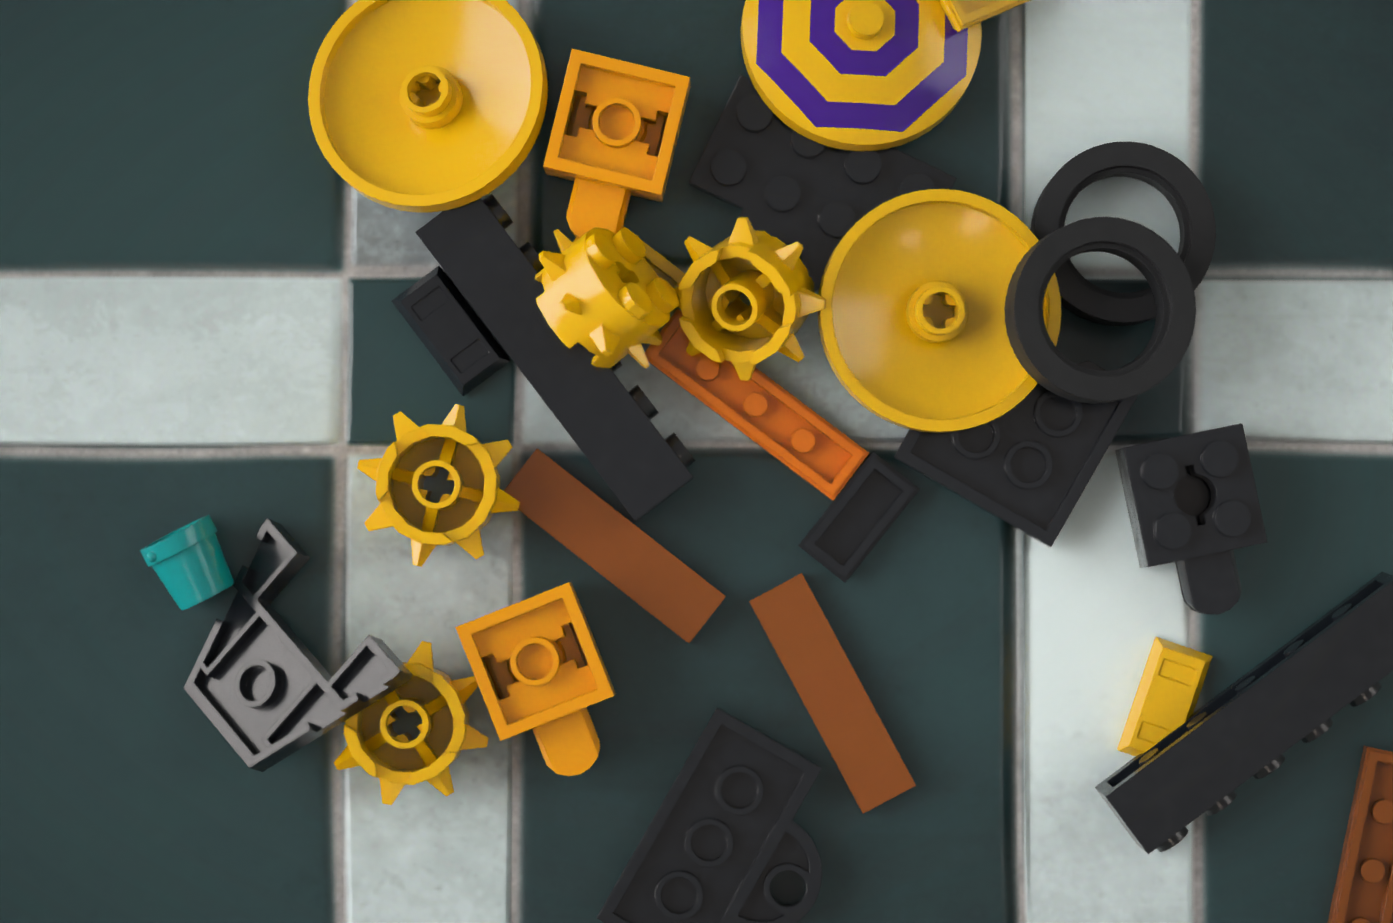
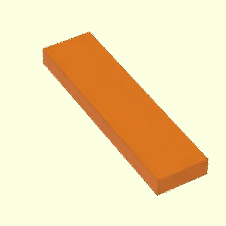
M677 309L670 318V321L660 331L663 342L659 346L650 345L645 351L648 362L831 501H834L868 456L869 452L756 367L751 379L745 381L740 380L733 363L724 360L722 363L712 361L703 353H698L694 356L688 354L686 348L690 340L680 326L679 318L683 316L682 311Z

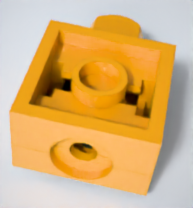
M572 48L543 168L547 175L574 181L566 219L571 232L577 239L594 227L609 229L614 233L621 230L624 226L631 195L663 202L691 87L690 77Z
M572 582L455 627L500 741L532 729L545 763L556 774L564 776L580 775L591 768L599 756L600 740L587 707L613 697L616 693Z

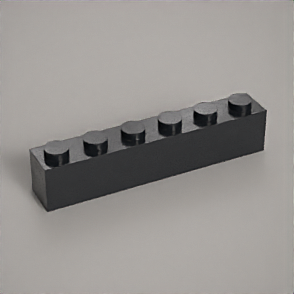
M493 194L483 201L480 198L464 206L442 211L415 233L636 522L690 482L693 476L687 470V467L694 463L695 459L674 432L665 439L658 432L650 420L659 412L638 385L627 391L613 373L622 366L621 362L619 361L611 368L592 365V358L595 354L588 351L579 342L569 349L548 325L536 300L544 292L543 284L535 280V275L544 268L539 260V254L529 242H526L520 248L517 247L504 230L513 221Z
M1385 572L1379 573L1194 712L1184 724L1159 741L1147 752L1134 757L1095 787L1141 849L1150 854L1156 848L1159 852L1172 848L1188 834V829L1186 828L1188 824L1204 812L1210 816L1223 810L1236 798L1237 794L1234 790L1252 776L1255 779H1261L1275 771L1284 762L1285 757L1282 754L1300 740L1303 743H1308L1317 739L1332 726L1333 721L1330 717L1348 704L1352 707L1363 704L1381 689V684L1378 681L1393 671V575Z

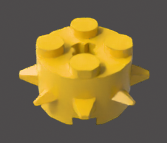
M739 217L731 236L714 247H710L689 236L684 241V244L693 263L680 281V284L673 287L678 294V308L681 309L683 315L679 318L680 326L690 340L686 348L688 354L694 356L698 353H703L712 361L722 363L724 360L733 363L740 380L745 381L751 379L758 363L777 351L800 362L805 356L795 334L809 314L826 307V299L814 293V281L809 276L807 268L800 259L803 250L802 244L797 241L786 245L766 231L754 230L748 217ZM743 293L751 302L749 306L740 299Z
M594 227L573 243L560 230H554L553 232L561 254L549 251L539 253V260L544 268L535 275V280L543 284L544 292L536 300L548 325L569 349L579 342L588 351L595 354L591 364L596 367L611 368L629 354L645 369L648 368L650 365L641 343L659 346L663 342L658 330L670 321V313L679 306V299L672 285L665 279L658 277L654 269L644 258L647 251L642 240L628 228H622L617 233H614L609 229Z
M455 404L441 425L426 424L419 427L401 411L393 415L397 441L387 447L383 458L362 459L358 462L357 469L376 481L375 493L380 502L378 507L365 521L368 531L394 527L398 533L410 538L413 565L420 567L423 566L436 545L450 546L457 543L476 560L484 556L480 530L489 523L493 513L518 511L520 505L518 500L500 489L501 478L497 466L513 448L509 440L482 444L476 437L466 432L465 408L462 405ZM440 469H447L449 471L447 480L454 481V490L451 495L442 494L439 503H434L429 500L432 491L423 489L426 477H436Z
M422 641L410 660L402 662L413 675L407 683L344 721V736L347 746L333 763L337 770L361 766L369 775L378 777L383 804L392 805L405 785H415L425 780L447 797L454 792L449 765L459 757L461 750L484 748L488 745L489 738L469 725V710L466 701L478 687L475 676L451 680L446 673L434 668L432 643ZM400 706L407 713L417 711L422 718V724L416 726L420 734L415 739L408 732L398 735L394 731L392 723L399 720L395 711Z

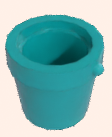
M210 515L201 517L139 550L147 566L153 568L181 611L209 599L235 583L215 533L218 530Z

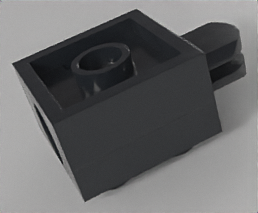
M1243 424L1115 450L1139 566L1151 567L1175 562L1182 597L1191 610L1201 614H1221L1230 610L1239 601L1241 594V584L1233 550L1267 543Z

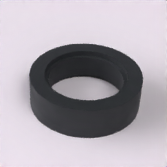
M1106 143L1092 147L1073 157L1061 167L1045 186L1034 208L1030 230L1039 241L1065 225L1066 215L1071 203L1078 193L1090 184L1110 177H1131L1150 184L1165 196L1177 216L1180 230V243L1177 254L1190 275L1194 291L1201 283L1209 268L1215 249L1216 223L1214 211L1208 194L1200 180L1188 166L1174 155L1144 143ZM1070 258L1055 271L1061 305L1081 318L1110 326L1136 325L1156 318V305L1151 287L1130 293H1119L1102 289L1085 279L1074 267Z
M1093 217L1082 219L1063 226L1042 238L1030 248L1017 265L1008 285L1005 298L1006 331L1010 345L1022 367L1037 383L1048 391L1080 403L1098 404L1115 402L1137 396L1155 387L1168 377L1182 360L1189 347L1195 327L1196 299L1190 275L1179 255L1170 244L1154 231L1141 224L1122 218ZM1085 252H1106L1117 255L1133 264L1143 274L1153 292L1156 305V321L1152 336L1139 356L1119 369L1100 371L1077 365L1056 348L1046 330L1043 318V299L1047 285L1055 271L1074 255Z

